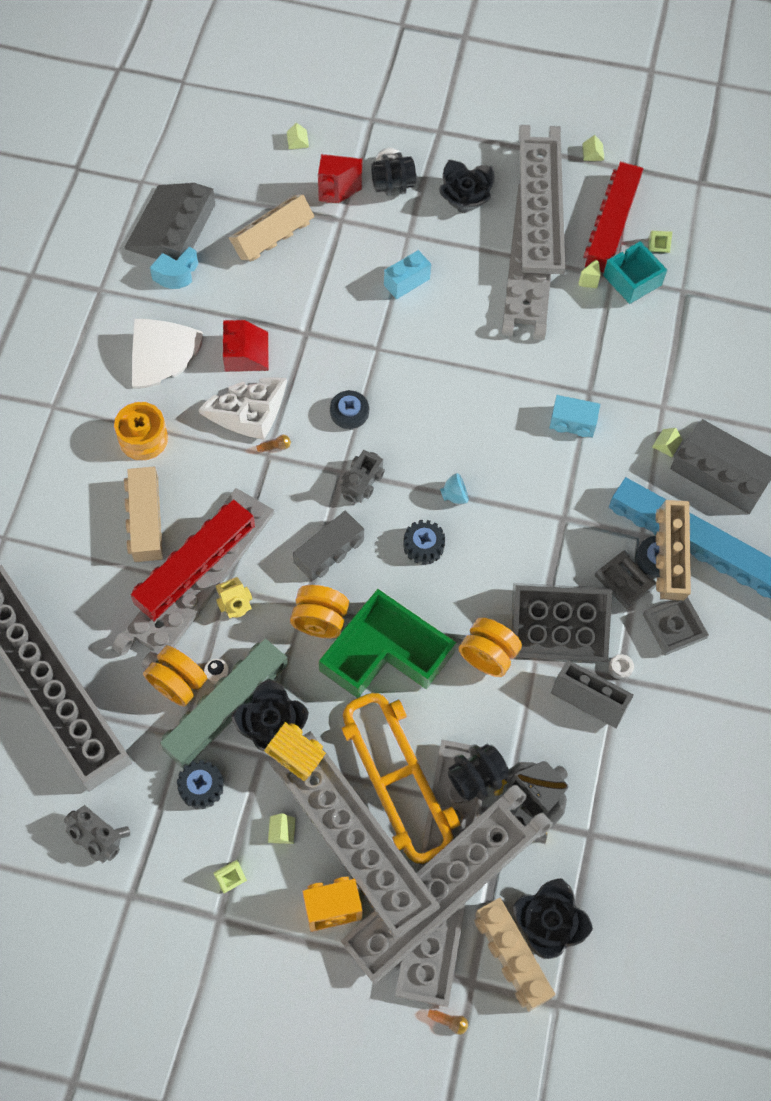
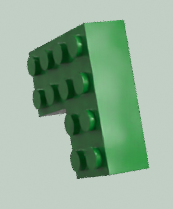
M377 588L320 658L319 672L356 698H359L388 662L427 690L455 653L456 642Z

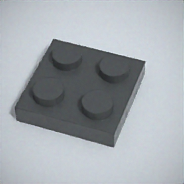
M688 597L684 601H668L643 613V617L664 655L705 640L709 636Z

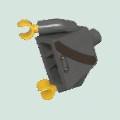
M546 761L537 764L535 762L516 763L508 769V777L501 780L503 786L500 790L495 791L494 795H501L505 784H507V789L517 785L526 794V799L521 805L529 810L534 817L544 813L553 823L552 829L565 813L567 797L564 793L569 788L568 784L564 781L568 776L567 771L562 766H557L553 769Z

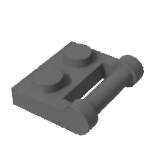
M624 550L596 571L594 576L604 587L612 589V595L628 609L645 594L651 592L656 587V581L653 578L650 579L629 558V553ZM623 564L643 586L640 587L620 565Z

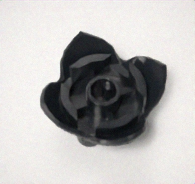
M451 159L447 161L442 176L444 184L440 186L439 192L450 205L457 208L460 213H467L490 200L491 193L489 192L495 180L493 166L480 165L473 170H469L460 161Z
M267 679L257 686L253 692L251 702L238 706L231 718L238 732L252 740L255 747L259 750L264 751L284 723L288 725L291 723L295 724L302 730L307 722L309 712L300 701L290 700L281 684ZM270 716H274V720H277L273 724L265 722L269 720Z
M562 878L547 881L536 894H526L520 897L513 905V916L518 929L524 933L530 949L542 959L557 958L567 947L576 946L584 942L593 930L589 916L584 910L576 907L574 892ZM551 915L554 917L553 921H557V925L549 927L544 922V919Z

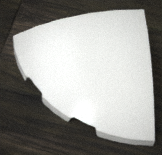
M134 319L132 353L133 389L160 385L161 380L171 375L176 377L187 368V363L193 355L197 356L202 344L203 332L165 321Z
M269 377L260 378L259 383L246 385L245 382L232 385L228 388V393L220 397L214 395L200 407L199 413L236 433L264 440L280 408L287 379Z

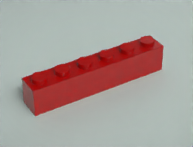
M620 161L618 169H613L610 181H613V183H608L605 196H608L607 200H602L599 210L602 212V215H597L594 227H597L596 231L592 230L589 242L592 244L591 246H586L583 258L586 259L585 268L597 260L600 272L604 273L607 260L615 256L641 180L643 167Z
M234 499L230 503L224 504L219 509L218 514L212 519L206 520L195 535H190L178 551L175 550L168 556L164 564L154 568L150 576L143 583L140 582L134 587L130 594L133 604L153 622L157 620L255 527L254 515Z

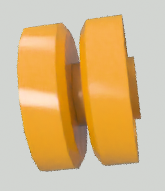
M134 402L122 408L115 417L114 429L121 450L128 457L135 460H149L157 457L164 451L168 443V433L162 412L155 405L147 402Z
M320 585L301 586L298 589L296 596L297 606L292 610L290 624L297 630L310 636L328 639L337 638L342 633L344 626L343 617L346 616L348 611V598L339 591Z
M484 617L475 620L470 628V635L463 639L458 648L462 657L479 671L494 677H503L511 666V660L516 658L521 650L522 643L510 629L492 619Z
M166 645L157 655L159 663H150L144 670L143 676L163 696L177 705L185 707L194 697L191 689H200L206 682L207 675L184 653L172 646Z

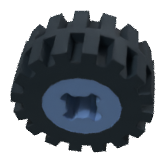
M419 520L418 524L413 522L411 527L408 526L404 534L403 548L405 555L408 554V558L410 560L414 559L416 564L419 561L422 562V565H426V562L432 564L434 560H439L440 555L444 552L445 533H443L441 527L438 528L437 523L430 524L431 520H427L426 523H423V520Z
M199 760L198 763L192 761L190 766L185 765L183 772L180 771L178 774L177 789L179 795L186 805L192 806L194 809H198V807L206 809V806L212 807L215 801L218 802L220 800V795L224 791L222 775L219 769L209 761L207 763L204 760Z

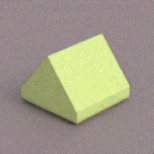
M295 123L287 131L289 149L309 148L307 130L298 123Z
M595 135L583 142L584 161H604L603 143Z
M651 230L648 237L650 252L670 253L672 231Z
M597 260L581 271L578 285L589 288L598 287L600 269Z
M676 428L663 429L653 448L673 457L683 439Z
M283 813L270 816L268 843L294 844L296 818Z
M237 860L213 873L223 893L247 881Z

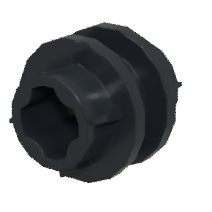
M396 152L395 160L389 161L387 154H381V160L371 163L372 182L376 192L385 191L386 196H392L393 188H398L400 194H406L407 188L416 185V168L412 156L403 157L401 152Z
M488 743L482 747L473 744L469 747L470 758L467 759L464 755L457 754L454 757L455 764L447 768L449 770L447 774L453 787L461 798L468 802L475 797L479 800L486 799L488 796L486 787L490 786L493 790L498 791L503 786L501 780L508 777L507 773L509 770L503 756L493 745Z

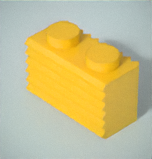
M284 723L264 752L289 769L290 772H293L294 775H297L298 778H301L302 781H306L326 753L322 750L323 746L314 739L309 741L301 735L303 731L298 726L292 723L290 725Z

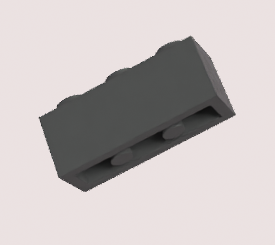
M345 510L294 551L293 562L311 581H314L317 577L321 578L329 571V567L335 562L340 563L346 557L347 552L352 548H358L363 543L364 528Z
M567 660L559 672L551 694L616 729L634 694L570 660Z

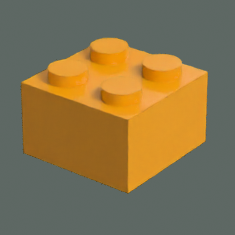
M341 877L333 880L334 884L323 886V883H314L308 885L307 890H303L310 932L362 920V907L355 879L349 880V877Z

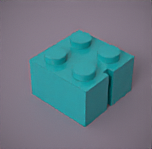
M639 241L627 248L625 254L620 252L608 259L603 276L631 304L662 286L667 269Z

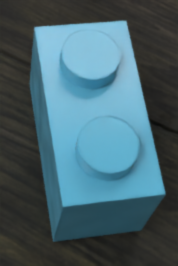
M417 250L384 270V286L397 300L430 280L431 263Z
M556 395L549 429H554L561 433L577 434L580 437L593 438L597 426L600 403Z

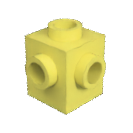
M238 577L215 586L219 598L216 599L217 605L221 613L225 611L229 618L241 617L246 614V611L252 609L249 601L253 600L248 587L243 586Z

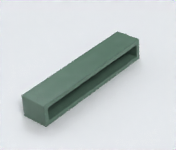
M266 638L261 643H256L250 649L249 655L244 660L240 659L233 666L232 672L227 677L224 676L218 680L215 689L209 695L205 694L200 698L197 703L198 706L192 712L188 711L181 717L180 724L174 730L170 729L163 735L162 742L160 743L163 751L181 768L185 765L189 766L190 762L194 761L232 722L231 717L236 708L241 704L251 702L253 692L257 686L267 679L274 680L288 666L287 656Z

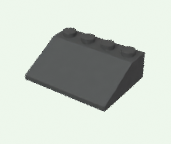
M197 183L158 185L127 241L125 250L158 259L164 253L177 261L188 247H194L215 207L213 188Z
M702 419L676 454L670 470L750 514L771 481V457Z
M513 583L512 632L522 643V648L516 657L608 662L612 589L606 587Z

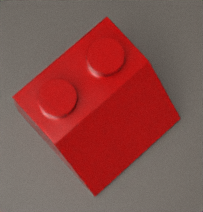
M321 154L318 169L319 201L340 203L362 190L363 158Z
M223 320V363L225 372L269 371L268 331L246 320Z

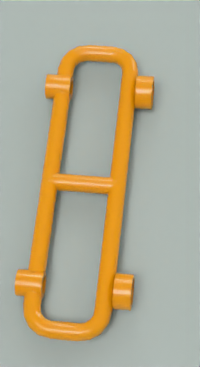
M379 693L363 695L352 700L344 708L343 721L345 726L341 728L346 741H353L396 833L392 837L395 846L399 851L403 850L409 860L419 864L428 863L454 840L452 829L460 826V822L452 806L443 811L441 810L398 722L407 717L401 701L398 699L389 703ZM370 703H377L381 707L408 765L380 777L352 717L355 710ZM413 774L443 836V843L440 846L425 853L415 851L385 786Z

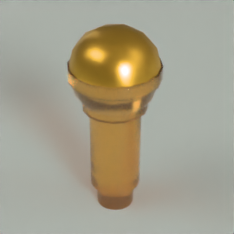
M281 434L275 440L257 445V451L265 452L277 448L286 450L290 447L291 440L287 435Z
M429 1009L427 1017L448 1026L455 1034L461 1035L467 1031L468 1021L464 1016H451L436 1009Z

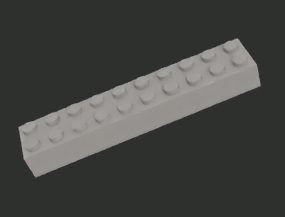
M0 565V655L88 792H90L131 765L132 762L4 567Z

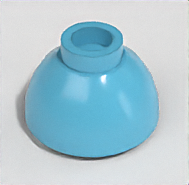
M458 473L450 476L445 486L440 488L444 501L449 500L455 504H466L469 501L464 481Z

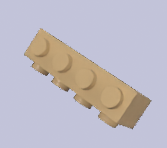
M294 195L230 236L229 239L241 260L254 261L261 256L260 253L265 249L268 251L276 247V242L280 239L285 240L294 234L293 231L297 228L302 229L310 224L309 220L315 216L304 195Z
M156 467L127 469L128 478H124L125 492H128L129 498H125L126 512H129L130 519H126L127 533H130L131 540H127V552L132 554L134 562L163 560L159 481Z
M665 500L656 511V523H659V532L656 534V545L659 546L656 568L660 569V578H657L656 590L660 592V599L684 601L691 594L689 501Z
M501 898L478 909L474 922L479 932L486 935L489 941V950L494 958L500 960L503 966L501 970L504 977L509 983L512 982L517 991L515 995L523 1008L526 1007L528 1012L551 1000L556 994Z

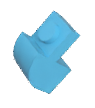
M188 247L177 261L162 253L150 266L152 280L169 289H180L188 286L192 282L191 272L198 265L196 250Z

